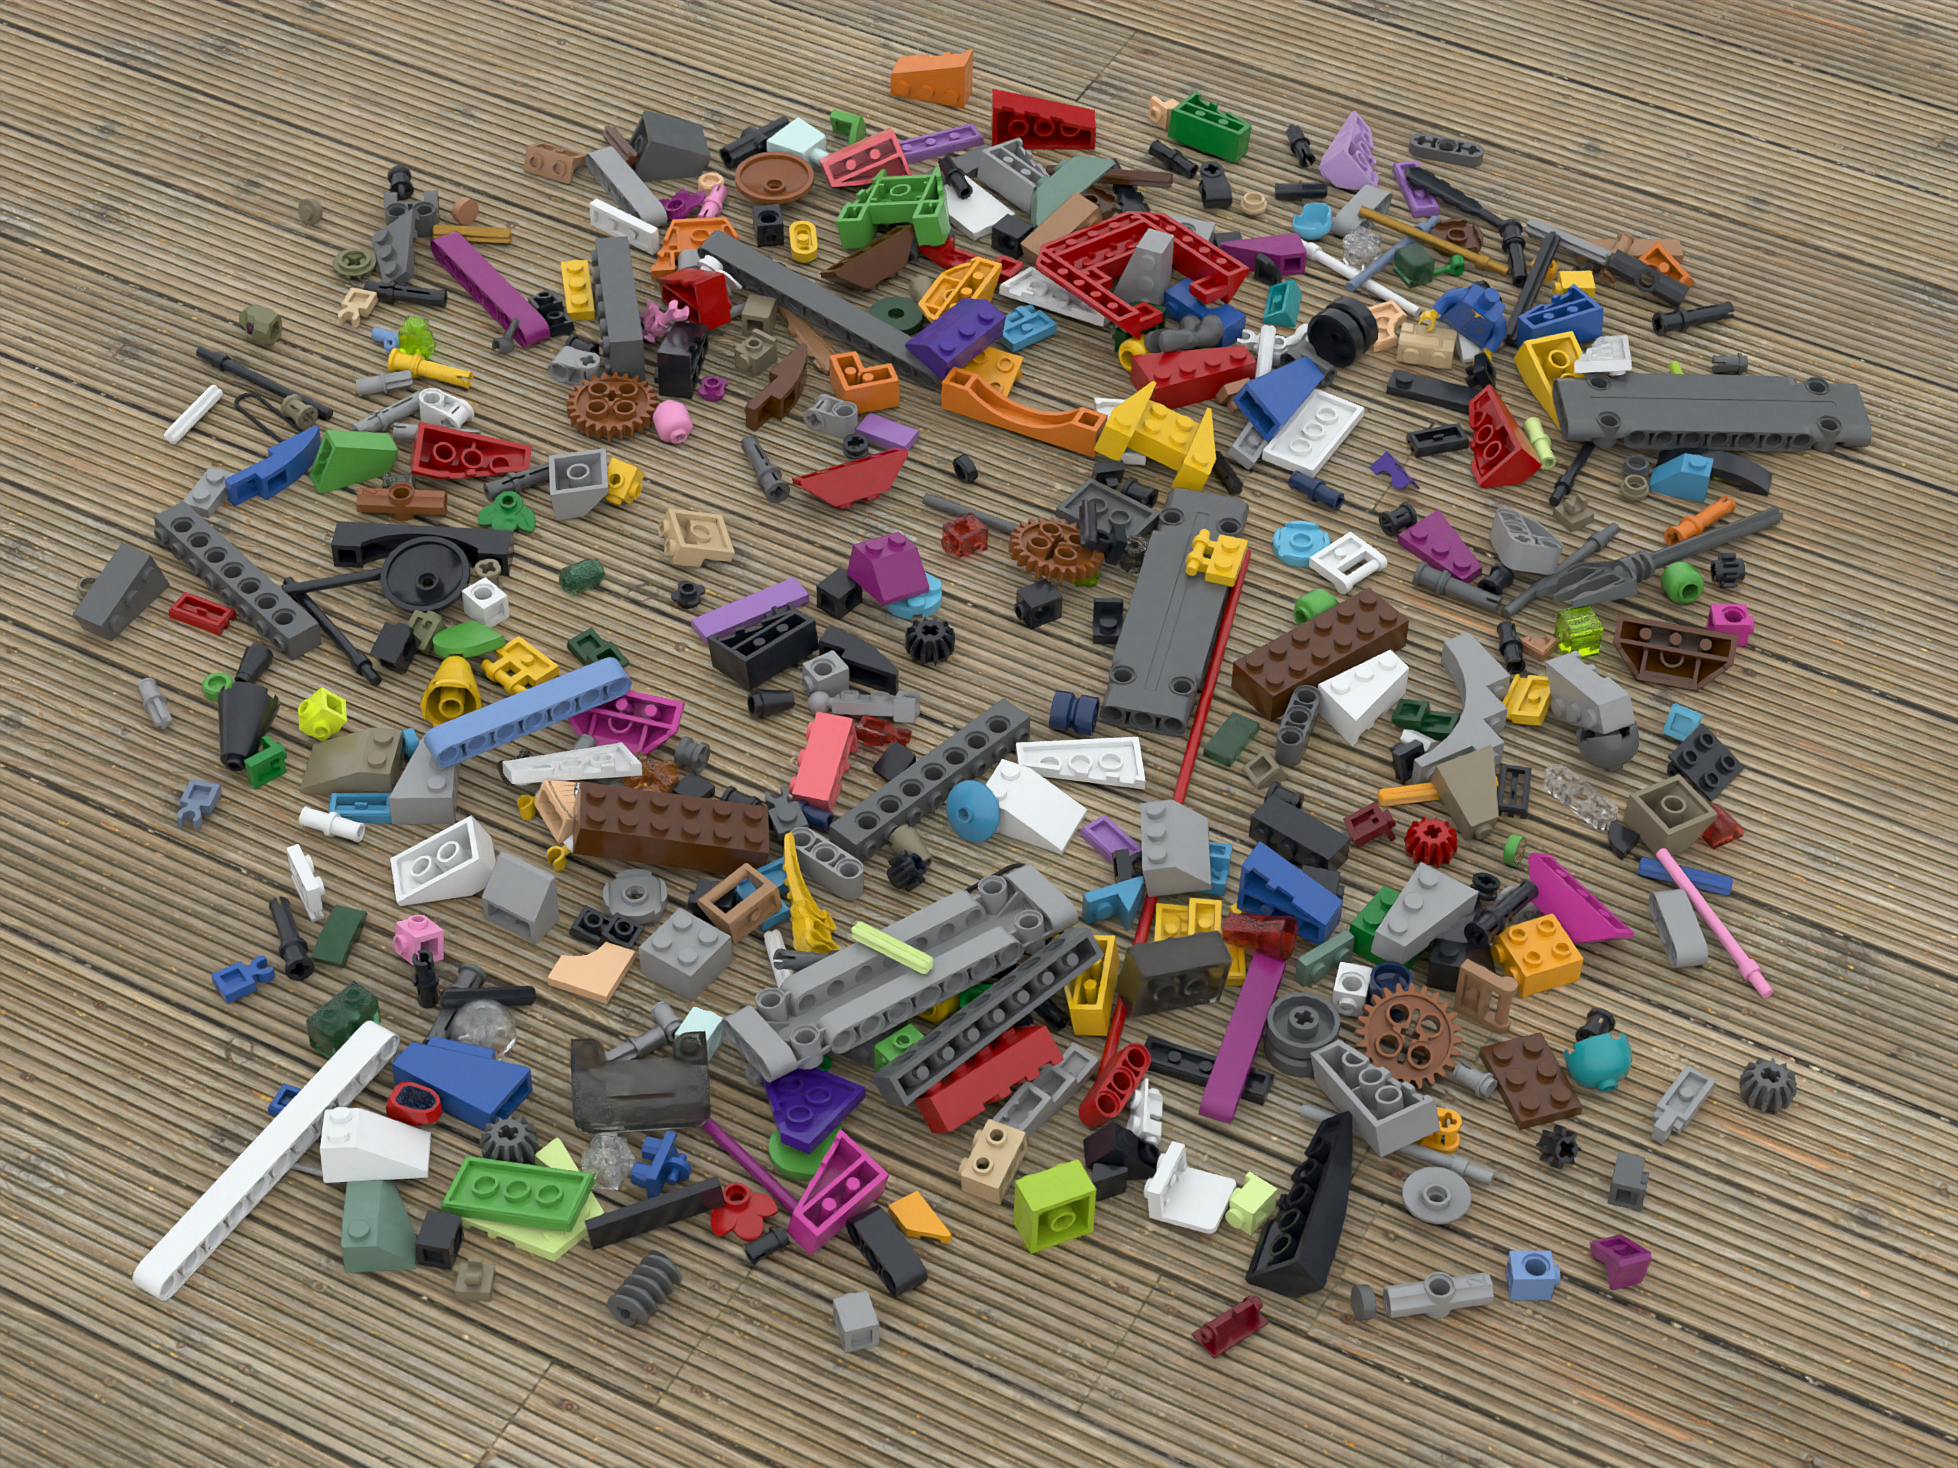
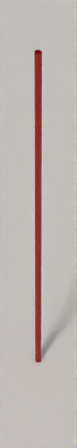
M1249 549L1246 551L1234 587L1230 586L1174 790L1172 800L1184 805L1251 557ZM1146 893L1101 1057V1066L1098 1068L1095 1081L1110 1058L1117 1053L1159 896L1148 897V893Z

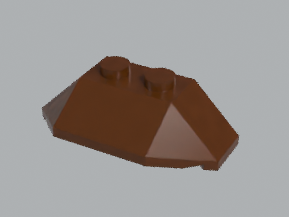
M914 225L895 227L868 245L820 272L821 277L849 290L869 292L879 287L878 282L896 277L898 275L897 271L907 265L915 232Z
M1618 614L1613 645L1636 681L1697 692L1733 666L1739 635Z

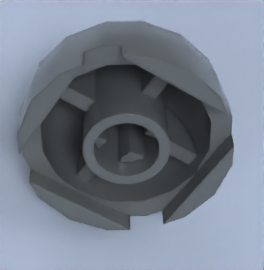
M1636 721L1635 724L1607 734H1601L1592 730L1584 731L1583 727L1576 731L1577 743L1582 757L1587 763L1597 768H1604L1606 772L1621 770L1623 764H1626L1635 756L1639 747V732Z

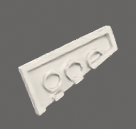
M1029 267L1000 284V295L1102 327L1111 322L1033 267Z

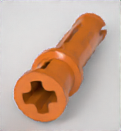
M1724 495L1698 514L1684 517L1679 525L1671 526L1665 530V542L1668 546L1703 534V530L1735 510V501L1732 498L1728 499V495Z

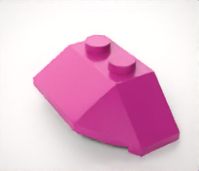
M629 690L625 695L572 716L568 720L578 736L582 734L591 736L596 741V746L622 742L635 757L644 758L677 734L685 703Z
M1530 854L1528 857L1530 881L1537 886L1539 892L1538 896L1532 900V903L1541 911V916L1553 913L1573 944L1599 943L1633 937L1635 933L1581 885L1550 854Z

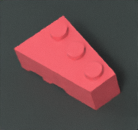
M891 128L818 159L831 187L872 183L871 179L882 169H886L888 177L912 175L895 132Z
M817 711L814 722H809L806 731L807 746L806 749L800 750L797 762L800 768L797 777L793 776L790 781L789 794L792 795L794 801H808L810 806L832 812L842 789V783L840 782L843 772L848 773L851 767V763H847L849 753H856L859 745L852 718Z

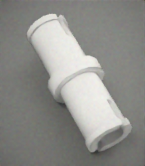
M304 807L299 817L300 826L323 831L324 835L328 837L336 835L353 840L354 842H360L365 833L364 823L342 818L336 812L325 813L310 807Z

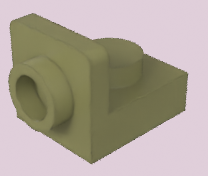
M415 609L407 624L414 629L413 634L421 641L417 651L428 655L433 646V637L438 632L447 629L446 625L442 622L443 617L433 611L428 610L426 613Z

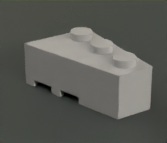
M1020 137L981 150L977 178L1001 194L1006 200L1018 206L1023 212L1030 215L1031 196L1037 189L1035 184L1044 175L1050 178L1049 174L1040 163L1036 164L1032 160L1033 154L1030 150L1025 151Z

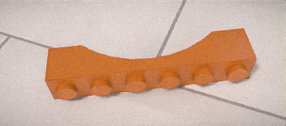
M953 367L942 381L941 409L1084 455L1096 457L1098 452L1094 451V448L1108 420V415L1084 407L1063 412H1049L1029 408L999 393L979 374Z

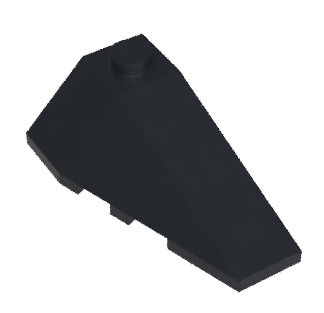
M1476 900L1472 914L1466 918H1461L1452 925L1448 932L1445 934L1441 933L1435 938L1429 962L1427 987L1456 993L1460 966L1466 959L1484 966L1496 974L1490 943L1485 948H1475L1467 941L1464 935L1465 926L1471 921L1478 920L1480 913L1483 911L1481 900Z

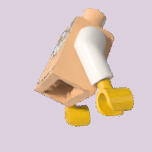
M543 780L540 789L535 792V796L521 795L517 800V806L523 820L532 819L536 816L538 810L557 843L565 844L562 847L552 846L547 850L548 863L555 859L553 862L555 871L563 870L567 865L566 855L570 852L573 853V807L580 782Z

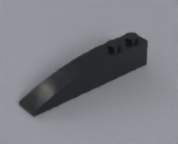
M1349 1111L1324 1119L1319 1125L1304 1152L1308 1159L1295 1169L1290 1178L1294 1182L1288 1195L1281 1194L1276 1203L1280 1210L1275 1219H1267L1262 1228L1245 1277L1249 1284L1293 1297L1316 1293L1324 1289L1336 1255L1335 1252L1341 1237L1348 1204L1353 1151V1115Z

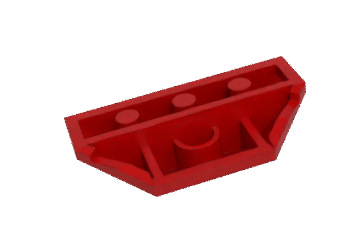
M892 448L794 477L792 482L826 504L836 506L837 509L848 508L854 505L853 501L862 498L863 501L875 500L880 498L879 493L889 491L908 456L907 449Z

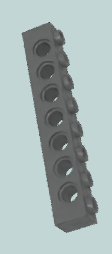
M182 501L154 516L156 526L154 535L161 545L165 544L171 549L176 559L183 560L194 575L198 574L205 581L210 590H215L219 593L223 601L228 606L232 605L244 621H249L254 625L260 636H266L279 653L283 652L293 661L322 645L319 622L188 504Z
M1003 698L829 825L830 842L858 859L861 863L866 859L872 858L879 849L889 843L891 834L898 827L904 824L909 825V827L916 825L922 817L930 811L938 809L947 800L950 791L955 785L966 780H974L976 777H981L988 768L996 762L1005 759L1007 754L1016 748V743L1027 742L1030 738L1031 716Z
M1068 928L873 1074L871 1077L886 1103L889 1105L907 1106L1105 955L1089 928Z

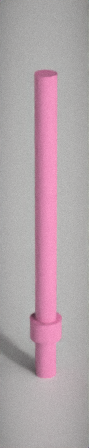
M1666 848L1660 849L1656 853V857L1679 888H1683L1686 891L1691 904L1739 966L1738 971L1745 981H1750L1763 999L1771 996L1774 991L1761 975L1762 969L1756 961L1748 958Z

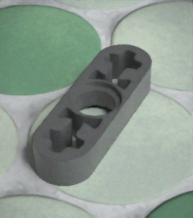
M1423 133L1412 135L1409 143V153L1418 158L1465 167H1478L1483 162L1484 149L1476 143Z

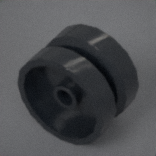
M1346 296L1333 300L1324 310L1320 311L1310 320L1307 327L1309 343L1315 348L1317 356L1338 368L1350 366L1361 354L1366 353L1378 340L1379 333L1376 319L1371 311L1361 301Z

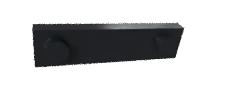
M1394 369L1387 385L1386 393L1469 414V401L1482 390Z

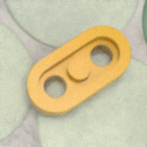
M808 221L792 223L789 227L791 256L800 263H809L818 256L816 227Z

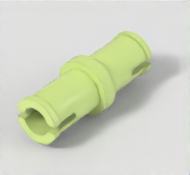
M1532 417L1527 419L1523 423V428L1543 465L1540 468L1543 470L1551 469L1557 462L1550 448L1551 440L1544 433L1539 418Z

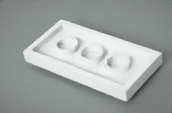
M1315 388L1264 448L1262 459L1293 472L1298 470L1313 479L1363 418L1365 407Z

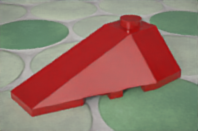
M419 422L413 437L410 469L412 474L439 480L506 475L509 472L518 473L529 469L532 446Z

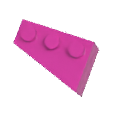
M840 1129L815 1176L811 1179L793 1211L787 1233L805 1251L813 1255L846 1226V1220L860 1214L883 1194L889 1174Z

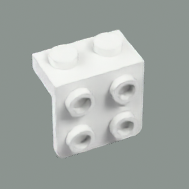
M1172 1141L1166 1154L1162 1153L1160 1155L1154 1177L1147 1180L1144 1197L1148 1200L1149 1218L1212 1234L1217 1230L1229 1205V1198L1234 1190L1237 1189L1234 1179L1187 1167L1185 1144Z

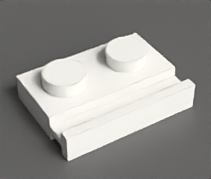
M299 844L287 847L289 867L293 875L291 879L311 922L322 920L324 915L321 911L323 909L321 896L325 895V889L320 876L314 877L313 875L315 869L309 854L304 856Z

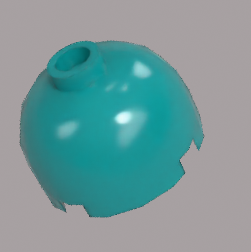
M1610 1033L1601 1034L1573 1044L1575 1051L1570 1054L1566 1049L1563 1057L1571 1077L1578 1084L1586 1088H1598L1600 1093L1618 1088L1617 1082L1627 1076L1632 1064V1051L1627 1035L1619 1033L1620 1039H1612Z

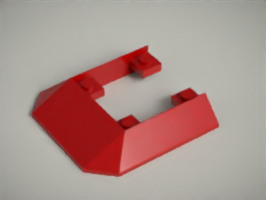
M1126 211L1042 244L1036 261L1037 271L1139 340H1141V331L1150 329L1152 326L1163 322V313L1146 301L1132 307L1111 293L1109 289L1112 288V280L1122 276L1137 245L1148 228L1174 235L1172 269L1194 281L1189 283V293L1205 304L1213 303L1219 299L1228 305L1249 274L1248 266L1166 213Z

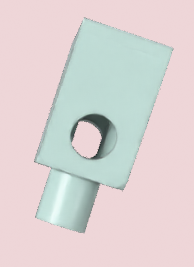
M796 118L767 140V152L794 154L807 161L812 168L815 165L821 167L818 159L830 154L826 152L825 135L800 118Z

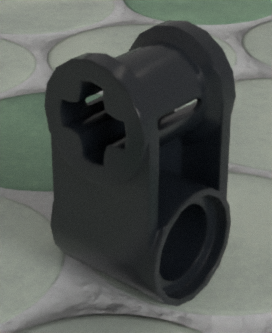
M1214 161L1203 163L1200 167L1202 181L1199 183V192L1204 209L1231 206L1232 190L1227 181L1223 166Z

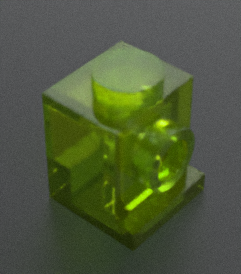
M407 315L398 331L400 350L402 353L409 355L421 354L428 361L437 346L436 341H433V332L429 328V319Z

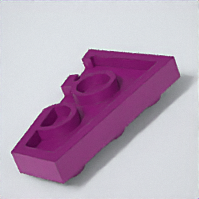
M1439 509L1398 535L1399 545L1422 561L1427 562L1434 569L1442 572L1444 570L1450 571L1453 578L1465 583H1470L1481 576L1482 565Z

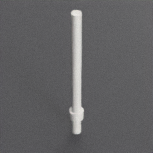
M1301 239L1307 252L1306 258L1311 261L1317 260L1350 280L1359 274L1356 270L1323 252L1320 246L1313 242L1307 243ZM1371 279L1361 285L1386 301L1394 300L1403 311L1415 318L1421 312L1420 307Z

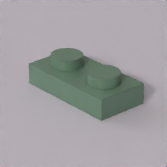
M1345 929L1297 958L1295 981L1304 988L1314 981H1320L1328 972L1337 968L1340 962L1348 963L1353 956L1355 937Z

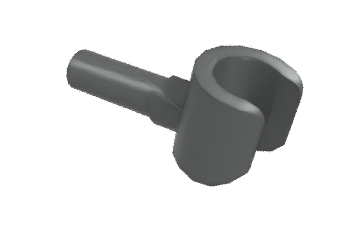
M514 317L504 337L493 339L492 348L499 349L498 354H507L513 351L514 343L512 338L520 319Z

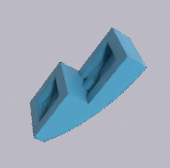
M1209 841L1212 889L1195 892L1224 896L1233 845Z

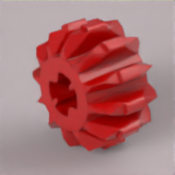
M1423 816L1420 822L1413 821L1405 833L1406 856L1412 857L1414 864L1422 862L1428 866L1434 865L1439 869L1442 863L1450 864L1453 856H1455V852H1457L1456 829L1450 828L1449 821L1439 822L1437 816L1433 820H1428Z

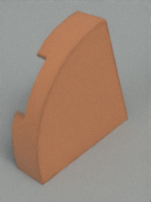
M1545 635V638H1531V636H1527L1521 639L1523 643L1522 652L1542 663L1559 647L1560 640Z

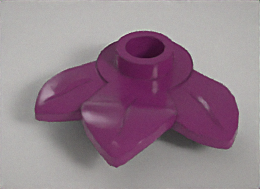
M682 188L670 200L659 199V201L663 205L669 221L673 219H686L690 210L704 202L706 193L705 190H701L691 195Z

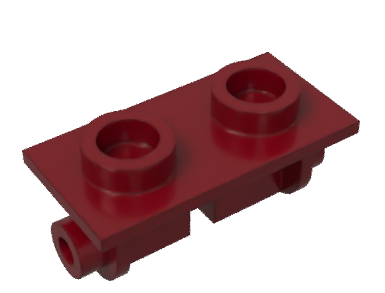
M1247 1296L1243 1301L1220 1316L1203 1324L1201 1328L1192 1333V1336L1215 1359L1269 1324L1267 1319L1260 1313L1263 1303L1258 1296Z

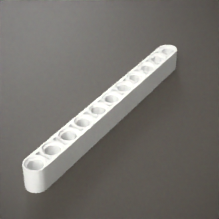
M366 1021L138 1264L133 1273V1284L161 1301L171 1298L322 1134L325 1110L347 1107L389 1062L399 1047V1035L373 1021Z

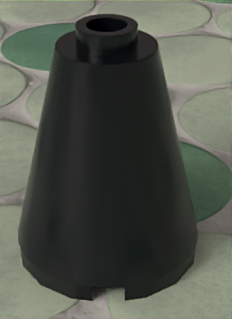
M234 682L232 688L225 689V686H223L218 693L220 760L229 770L242 771L246 769L244 760L258 753L262 745L261 737L267 735L279 711V698L276 695L272 698L267 694L268 689L261 685L249 682Z

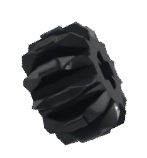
M924 617L922 622L914 620L913 625L907 627L905 633V649L907 654H910L912 661L921 660L923 665L927 662H932L936 666L938 660L947 662V658L953 655L955 650L954 629L949 627L948 621L939 622L937 617L933 620H928Z

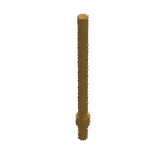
M1363 205L1358 212V215L1451 255H1462L1464 260L1475 264L1474 267L1482 271L1487 269L1504 277L1508 273V266L1491 260L1489 255L1474 253Z

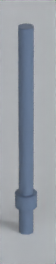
M1433 215L1425 222H1419L1414 227L1430 234L1432 228L1436 227V224L1440 221L1437 216ZM1408 236L1403 238L1345 284L1346 290L1348 292L1355 291L1418 240Z

